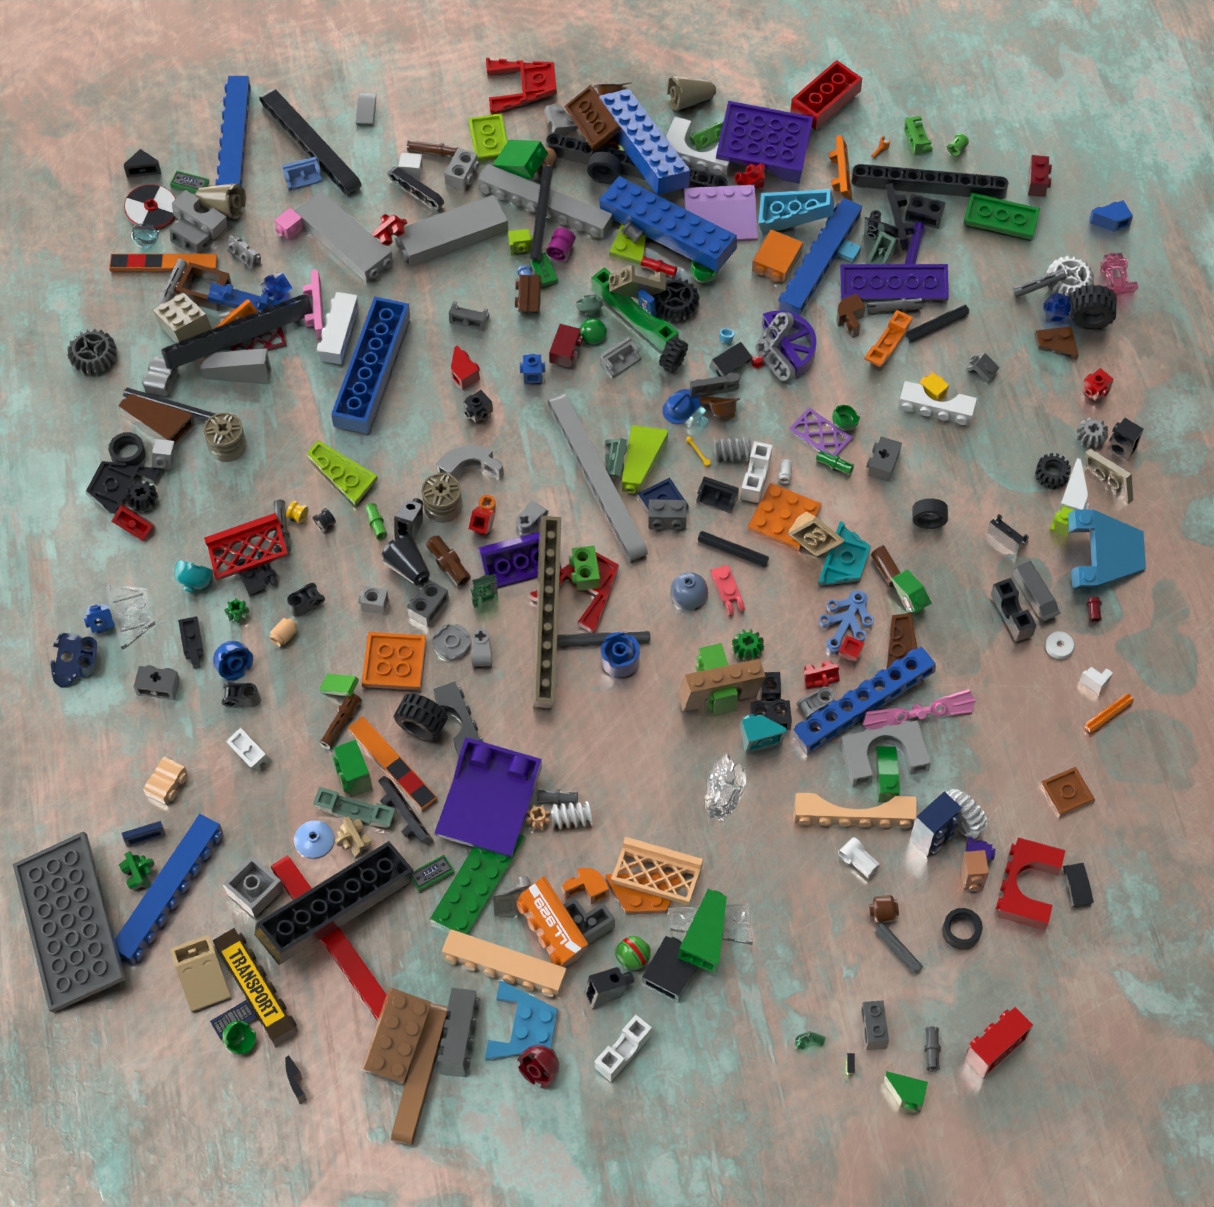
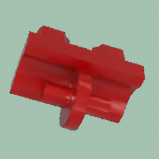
M762 163L757 166L750 164L747 166L745 174L741 172L735 174V183L739 186L754 185L757 189L763 188L764 180H766L763 172L765 165Z
M384 214L381 216L382 223L372 232L373 237L378 238L381 244L389 246L393 243L391 236L399 237L405 233L404 226L407 224V220L400 219L393 214L391 216Z
M831 660L824 661L819 668H815L812 664L804 667V684L806 689L818 686L829 687L830 683L840 681L838 663L833 664Z

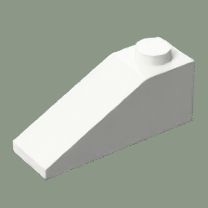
M1077 458L1059 512L1063 506L1073 510L1088 509L1089 503L1086 502L1088 491L1081 459Z

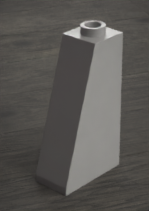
M267 349L217 352L205 356L203 361H200L199 366L204 379L269 384L272 370Z

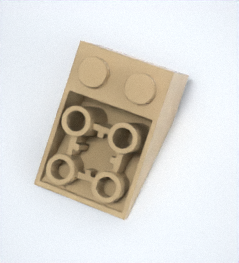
M209 934L169 949L191 1012L231 998Z

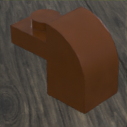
M858 293L844 298L839 303L836 317L837 326L844 325L846 332H849L852 338L859 336L860 324L858 319L863 318L865 313V305Z

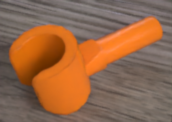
M882 136L878 148L871 157L875 158L880 151L887 150L891 140L884 142L885 136Z

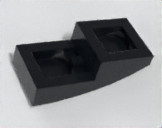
M1084 863L1063 866L1072 906L1094 903Z
M288 1055L285 1057L287 1077L297 1101L301 1104L307 1100L305 1093L297 1083L302 1079V1075Z

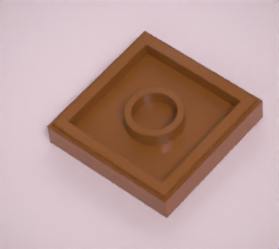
M1076 767L1040 782V786L1059 818L1095 802V798Z

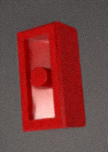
M124 505L120 506L111 522L142 541L146 539L154 526L152 522Z

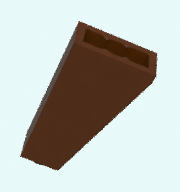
M134 394L124 398L118 405L122 417L154 439L174 441V446L195 425L191 413Z

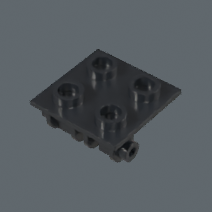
M873 210L869 218L865 217L864 234L870 238H878L880 231H883L897 238L896 244H898L899 227L881 222L880 211Z

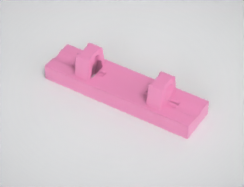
M312 270V284L303 286V295L313 297L314 313L304 315L306 327L315 326V332L319 340L322 339L321 333L324 328L321 279L318 270Z

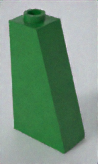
M707 889L679 948V959L714 974L717 973L727 896L719 891Z

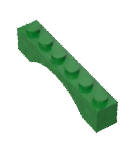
M605 267L591 277V290L659 350L663 351L665 345L668 344L672 337L679 338V332L667 321L653 317L643 310L631 297L609 292V275L611 273Z

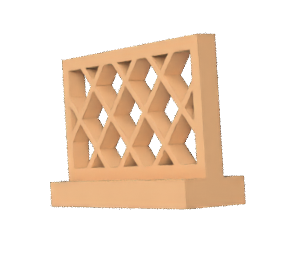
M625 837L611 883L689 905L702 870L703 859ZM624 856L633 857L635 862L626 864ZM650 862L655 867L646 870L642 863ZM639 865L642 872L633 875L630 868ZM666 867L671 868L674 873L666 876L662 869ZM626 871L630 877L621 879L617 875ZM658 871L662 878L653 881L649 874ZM688 873L694 875V877L685 881L682 874ZM645 876L649 881L648 884L642 885L638 883L637 879ZM678 877L681 884L673 887L669 880ZM665 882L669 889L662 891L656 885ZM685 888L688 895L683 897L678 895L676 891Z

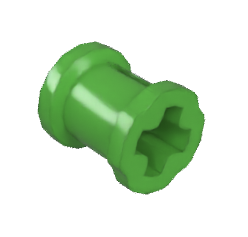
M957 133L954 141L947 145V150L951 155L958 156L961 154L963 147L969 144V139L964 134Z

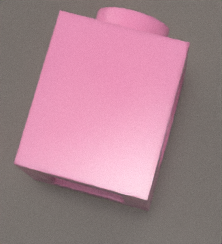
M291 208L274 220L276 232L287 240L304 228L302 217Z

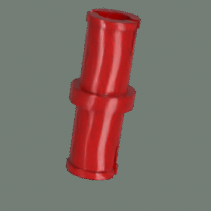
M643 256L640 267L648 268L655 271V273L663 272L671 277H675L678 269L676 266L663 263V260L659 259L657 261Z

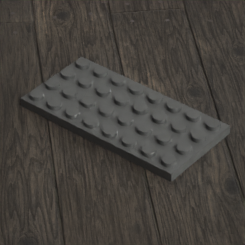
M83 831L14 863L13 868L48 1010L52 1013L126 980L87 833Z

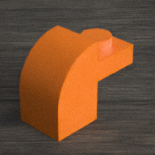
M592 868L577 869V878H570L562 884V893L565 899L582 891L585 892L590 904L609 897V887L603 876Z

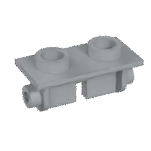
M229 237L227 251L247 267L252 269L254 262L258 263L261 261L260 253L252 248L249 249V245L242 241L241 238Z

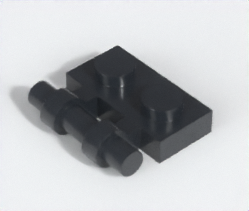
M258 552V553H257L258 559H256V560L261 559V558L263 557L264 553ZM239 559L235 565H244L246 559ZM270 563L238 573L248 595L265 589V581H270L272 586L278 584L277 574L271 568ZM262 567L265 572L260 574L258 568Z

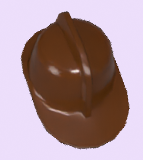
M632 82L594 85V88H597L598 95L601 96L622 91L623 85L632 84Z
M703 397L698 399L699 402L709 404L713 415L722 420L735 417L736 403L740 400V398L729 399L722 397Z

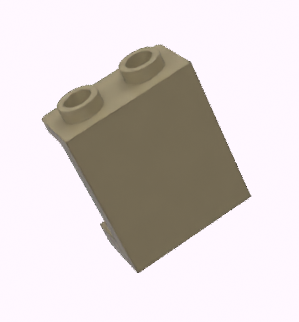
M629 265L609 275V292L638 299L637 292L641 289H644L651 296L666 290V274L663 272L643 278L635 275L634 265Z

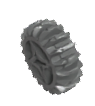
M95 328L92 332L87 329L86 333L80 332V336L74 335V340L70 341V346H68L67 356L70 364L77 371L80 370L82 374L85 372L89 375L92 372L98 374L100 370L105 372V367L110 368V363H115L117 347L114 339L108 333L104 334L102 329L99 332Z

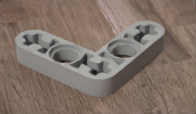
M781 312L776 315L757 341L755 347L757 354L762 356L763 361L782 381L792 380L795 376L794 367L777 348L794 322L792 314L788 312ZM774 329L777 331V337L775 339L772 337V331ZM774 355H776L778 358V362L776 365L773 363Z

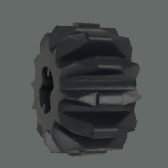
M139 480L137 485L132 483V488H127L126 501H128V506L134 508L136 512L141 509L144 513L147 508L152 510L151 505H157L158 493L155 486L150 485L148 481L143 484Z

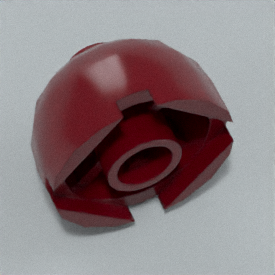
M539 1044L530 1046L517 1058V1062H520L518 1069L523 1077L533 1085L535 1081L542 1084L541 1088L548 1087L559 1073V1060L554 1050Z

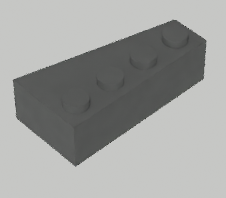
M451 988L447 1016L449 1018L445 1020L444 1036L446 1038L441 1040V1055L438 1056L437 1061L441 1075L465 1077L466 1070L470 1071L471 1058H468L469 1050L473 1051L474 1038H471L472 1030H476L477 1018H474L475 1010L479 1011L480 998H477L476 990Z

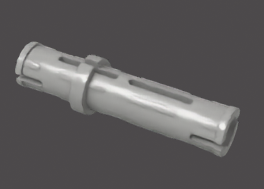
M177 259V263L166 286L161 290L162 294L156 304L157 307L175 297V286L177 282H180L183 270L188 266L186 261Z

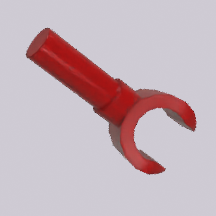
M752 355L750 361L753 368L764 366L761 355L757 357Z

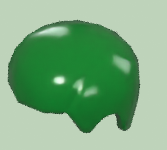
M694 260L692 261L691 275L696 281L708 283L717 277L718 272Z
M589 318L581 324V336H583L586 344L597 345L606 338L607 328L599 319Z
M843 404L838 405L834 409L832 420L838 429L851 431L859 424L860 416L857 415L851 406Z
M236 1020L231 1022L222 1033L224 1046L235 1054H246L252 1050L256 1042V1032L244 1021Z

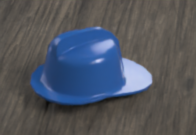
M690 389L677 391L669 397L663 406L664 418L674 424L685 422L701 406V402L698 401L700 397H690Z

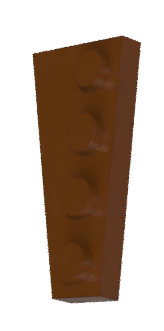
M911 613L892 615L887 668L895 660H901L906 657L911 650L918 649ZM914 666L907 667L910 670L916 669ZM894 676V677H892L891 679H893V680H898V679H900V678L897 677V676ZM923 680L914 686L923 685Z

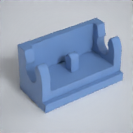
M316 157L282 165L289 191L322 182Z

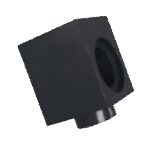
M764 672L765 679L760 688L761 700L774 701L781 699L780 672ZM767 687H773L774 690H768Z

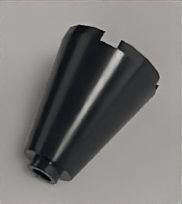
M409 535L398 536L400 539L396 541L391 540L382 551L381 556L383 557L382 561L384 564L416 586L426 584L429 580L430 572L415 540Z

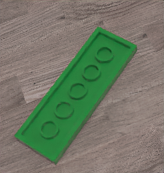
M519 835L512 858L473 847L430 917V922L447 931L451 929L469 935L526 840L525 836Z

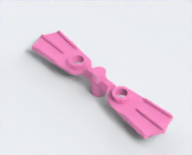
M970 689L937 699L932 702L931 706L922 707L920 704H915L912 710L908 712L904 708L866 712L863 725L866 729L872 728L875 730L889 724L893 726L907 721L908 717L909 719L915 717L924 719L926 715L932 713L935 716L973 712L976 699ZM939 706H943L942 710L937 711ZM902 714L903 718L898 720L897 717Z

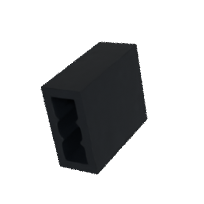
M665 936L642 976V984L679 1003L698 966L679 959L678 953L682 942L675 937Z

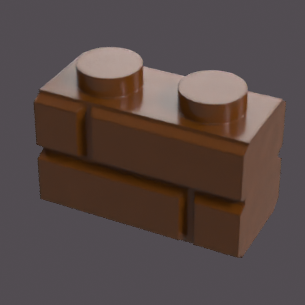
M519 275V279H516L515 290H519L518 297H515V308H518V312L540 313L542 281L540 275Z

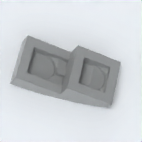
M359 93L356 125L374 126L376 93Z

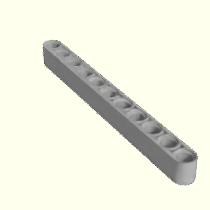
M563 394L549 399V409L627 559L632 561L647 555L646 545L567 395Z

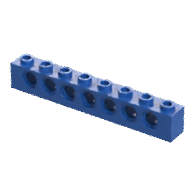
M922 646L917 650H911L906 657L901 660H895L886 670L878 671L872 679L864 680L855 690L847 691L841 699L830 702L827 708L822 711H816L805 722H799L793 729L795 740L808 755L865 718L866 712L876 711L935 673L936 663ZM914 666L916 669L910 670L907 667ZM894 676H897V677H899L900 679H898V680H893V679H891V678L894 677ZM876 687H883L884 689L879 691V690H876L875 688H876ZM866 697L868 700L861 701L859 698ZM849 707L852 710L844 711L843 709ZM828 718H835V719H836V720L833 721V722L827 721ZM813 728L820 729L818 732L811 731Z

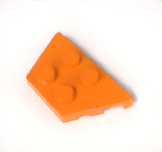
M659 872L649 874L653 881L662 878ZM664 872V873H665V875L667 876V875L672 874V873H674V872ZM628 873L617 875V877L621 879H627L630 877ZM605 874V880L609 883L614 896L620 902L625 915L667 913L671 900L611 883L613 874ZM645 876L637 879L639 884L645 885L649 883ZM678 877L669 880L673 887L680 884ZM665 882L656 885L662 891L669 889Z

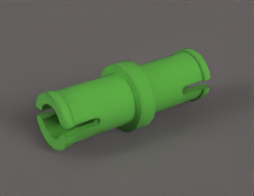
M375 503L366 505L365 510L369 517V525L373 527L376 539L382 540L386 538L388 533L385 530L384 519L379 514L377 505Z

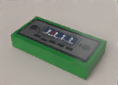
M176 171L170 186L174 189L187 190L195 194L199 188L208 187L210 182L209 179Z
M442 855L413 871L412 882L418 892H421L454 874V870L445 855Z

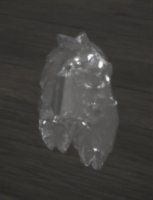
M725 753L721 758H717L712 768L709 769L704 797V806L709 813L710 819L716 818L723 822L724 817L731 815L739 804L738 801L744 793L747 782L746 769H742L740 763L734 765V761L730 759L728 753Z

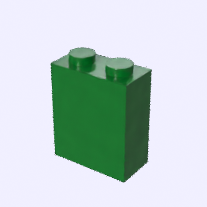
M508 140L493 166L519 177L532 179L548 155V152L541 141Z

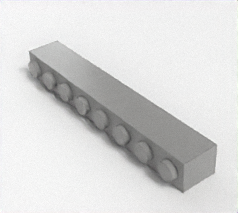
M487 164L478 178L479 190L536 213L540 185ZM550 189L546 218L573 227L577 231L588 233L595 238H605L613 225L612 213Z

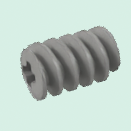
M744 437L740 443L738 438H734L733 443L730 438H727L726 443H724L722 438L719 439L718 443L713 438V456H715L717 462H719L720 456L723 457L724 461L727 460L728 456H730L731 461H734L735 456L738 457L739 461L745 456L746 461H748L751 456V438H749L748 443Z

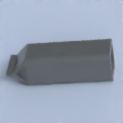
M1028 561L1015 567L1013 577L1036 614L1043 621L1061 614L1056 600L1032 562Z

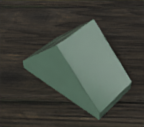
M880 231L866 264H888L895 254L897 238Z

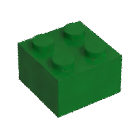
M356 739L333 747L335 755L332 756L344 792L348 791L351 798L373 790L370 774Z

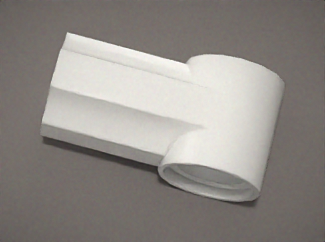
M856 838L850 839L838 851L839 856L846 863L853 864L867 878L872 876L880 867V864L865 851L863 844Z

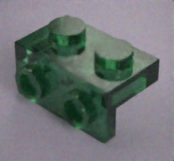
M495 574L484 575L472 580L473 587L470 588L473 607L478 609L479 614L483 613L482 603L498 599Z

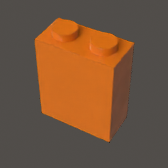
M770 230L753 259L752 271L784 284L802 253L803 242Z

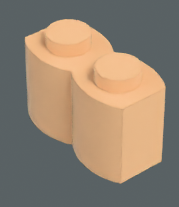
M164 757L143 789L145 794L167 805L169 801L175 798L177 794L176 789L179 785L184 784L186 781V768Z

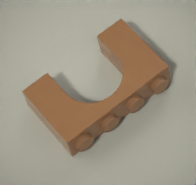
M760 659L685 674L678 692L683 712L702 708L707 696L727 687H736L738 700L757 696L765 679Z

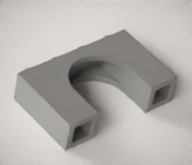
M908 720L894 726L889 724L879 729L869 728L860 733L850 732L841 736L840 748L852 787L872 782L873 773L867 753L877 744L886 743L896 746L905 758L909 775L929 771L931 761L918 721L912 722Z

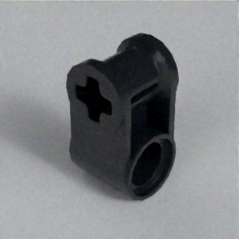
M315 583L305 585L303 588L291 593L287 598L288 610L293 616H301L311 609L319 607L325 601L324 595L318 592Z
M228 682L223 685L225 693L221 704L225 707H255L260 703L261 696L256 685L253 683Z

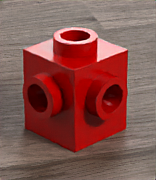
M1099 368L1093 374L1090 373L1086 376L1083 391L1088 397L1097 401L1101 397L1104 398L1108 395L1114 379L1103 369Z

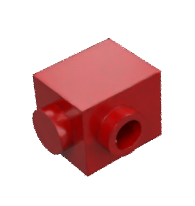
M479 506L476 507L471 513L468 529L479 534H487L493 527L496 511Z

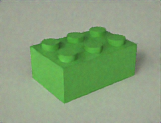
M722 643L699 648V655L696 656V672L728 666ZM736 687L723 688L707 696V708L712 710L713 716L736 711L738 697Z

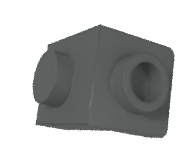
M986 353L974 355L969 360L970 364L966 369L968 371L975 370L987 382L993 378L1000 367Z

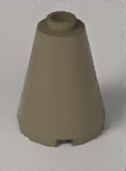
M671 76L672 78L668 79L667 95L670 94L671 100H668L673 111L712 99L716 94V86L711 81L680 76Z
M238 183L202 187L195 193V196L199 198L200 206L210 210L214 208L232 219H237L242 215L243 212H240L241 208L245 207L246 204L245 190Z

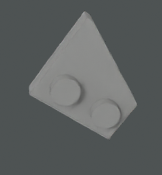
M561 105L546 106L544 112L548 117V123L553 125L551 129L553 133L577 131V125Z

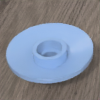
M309 821L301 825L296 831L294 844L302 856L311 859L320 858L332 849L334 833L330 826L324 822ZM311 835H317L315 839L310 838Z

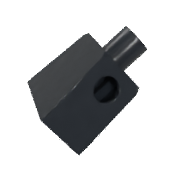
M414 498L412 501L404 500L394 517L395 541L400 539L398 537L400 535H409L414 540L416 539L423 522L422 500Z
M615 967L590 975L584 989V994L591 1008L595 1009L623 996L626 986L634 983L633 974L630 971L622 974L620 969Z

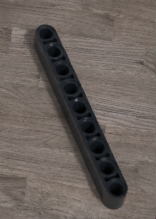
M275 88L259 96L262 106L310 158L316 157L319 168L343 194L347 196L362 187L357 175Z
M867 164L855 165L851 179L854 186L861 188L886 190V185L892 183L894 191L970 197L971 193L997 199L1006 197L1009 184L1008 180L1002 176Z
M296 296L163 348L161 353L166 368H177L305 318L304 315L313 313L309 296Z

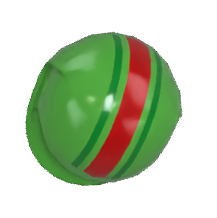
M637 936L624 938L615 950L616 959L628 970H638L645 967L651 954L649 944Z

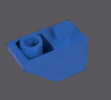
M1122 200L1095 208L1091 211L1089 222L1090 224L1115 232L1130 227L1133 215L1125 201Z

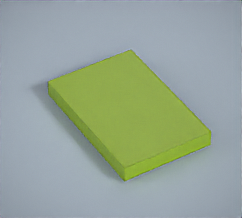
M502 113L468 118L474 153L478 155V161L497 159L508 142Z

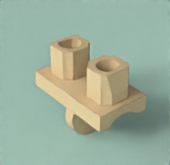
M348 816L343 818L344 823L337 832L339 837L335 840L337 846H344L346 850L350 848L356 858L361 856L363 850L370 847L372 841L369 835L359 836L358 833L363 830L361 820H351Z

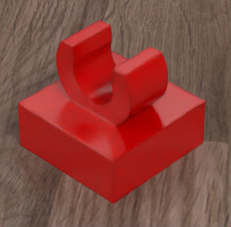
M847 635L838 654L850 661H857L864 647V642Z

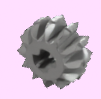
M1090 417L1086 421L1082 420L1076 430L1077 440H1081V445L1087 444L1088 448L1093 446L1096 449L1098 445L1102 446L1107 440L1108 426H1104V421L1098 422L1097 417L1094 420Z

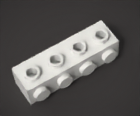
M336 292L335 298L331 299V311L326 316L327 325L326 328L322 329V341L317 346L320 361L342 364L359 307L357 295Z

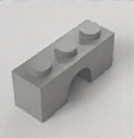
M187 190L172 202L173 214L176 218H184L210 234V239L215 240L227 228L226 216L216 209L212 208L207 213H198L200 210L199 198Z

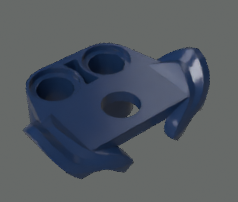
M60 633L53 644V647L58 648L56 663L55 660L51 659L50 666L54 683L64 688L71 685L74 679L87 678L92 675L97 653V641L90 636L82 638L76 634ZM84 647H91L92 649L85 650ZM64 653H69L72 655V660L65 662L61 659V656ZM82 664H88L89 667H85V668H84V667H82L81 665H82Z

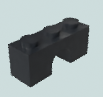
M1008 578L993 584L991 597L1015 641L1018 642L1033 636L1037 625L1029 610H1022L1018 599L1019 591L1013 580Z

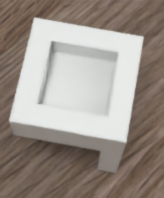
M401 153L398 167L415 179H421L423 168L422 154Z
M1090 667L1088 671L1082 673L1079 682L1099 695L1110 682L1113 672L1106 668L1101 674L1093 667Z

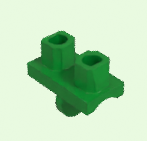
M128 851L124 854L126 859L119 864L124 874L133 873V876L126 880L128 888L132 890L141 887L148 889L152 885L148 875L152 874L151 868L155 865L153 859H146L145 855L140 857L139 855H132Z

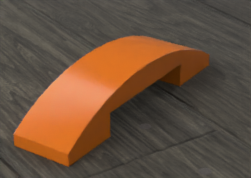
M896 310L888 323V327L875 346H872L864 360L879 367L884 365L899 345L913 317Z

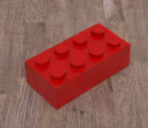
M836 60L791 99L790 112L812 116L811 127L817 130L861 92L863 78Z

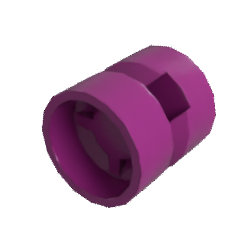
M556 228L547 246V255L556 261H566L576 236L566 228Z

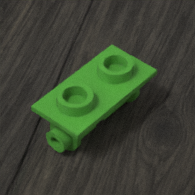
M723 121L714 123V125L705 130L692 133L690 140L692 143L695 142L696 150L720 140Z

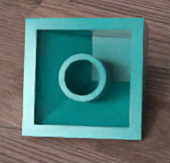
M747 715L740 723L745 753L782 743L787 732L785 727L762 715Z

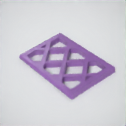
M809 407L789 428V431L818 451L822 450L833 456L838 455L853 440L852 436L838 429L833 423ZM812 414L817 420L807 421V416ZM818 424L819 432H809L808 425ZM821 424H827L833 431H822ZM800 425H805L806 433H801L795 428ZM837 434H841L847 439L845 441L838 442ZM823 435H833L834 442L824 443ZM809 436H820L821 443L814 442ZM835 446L836 451L832 454L825 447Z

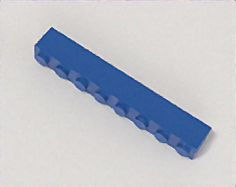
M228 76V82L224 85L226 96L223 97L225 109L222 110L224 123H221V133L223 136L219 139L221 150L218 151L220 164H217L219 178H216V186L238 183L241 184L240 187L242 188L251 85L249 76Z
M845 198L842 199L840 204H836L833 216L828 217L826 227L824 229L821 228L817 241H813L809 254H805L802 260L803 264L801 267H797L793 280H789L786 286L787 290L785 293L782 292L778 299L780 311L792 312L799 316L802 314L835 260L841 245L847 240L860 219L862 205Z
M199 813L115 938L119 956L122 960L133 966L136 961L141 960L145 952L144 949L148 943L151 944L153 942L156 931L165 924L168 913L177 906L178 898L187 891L190 880L199 873L200 865L204 859L207 860L214 844L221 840L223 831L219 823Z

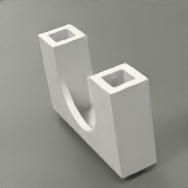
M674 117L666 139L685 164L702 171L727 177L733 162L716 159L718 145L708 152H697L690 149L686 142L691 133V121Z

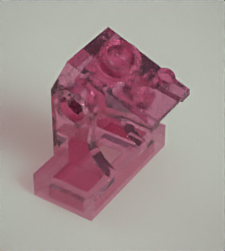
M1109 253L1104 255L1103 261L1100 262V272H1105L1107 277L1106 287L1112 289L1116 295L1134 293L1138 289V283H1128L1127 259L1123 257L1122 253ZM1112 269H1119L1121 277H1113Z

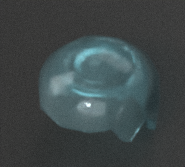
M144 223L134 226L131 232L132 241L141 248L154 246L159 237V231L155 230L154 225Z

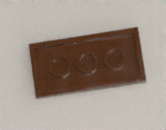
M589 85L564 106L594 151L621 130V127L592 85Z

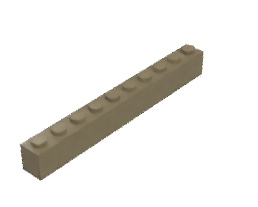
M542 516L540 521L533 707L553 708L555 703L562 517Z

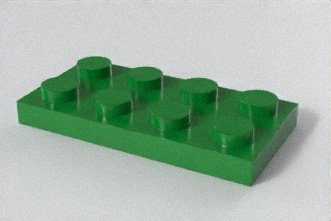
M971 193L963 224L1032 240L1040 208Z

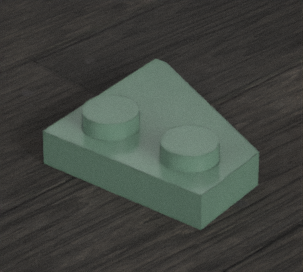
M627 439L605 440V446H609V454L605 455L606 471L611 477L621 476L624 470L623 460L627 452Z

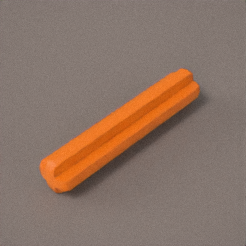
M1128 693L1088 721L1085 728L1089 733H1093L1131 705L1134 701L1133 697Z

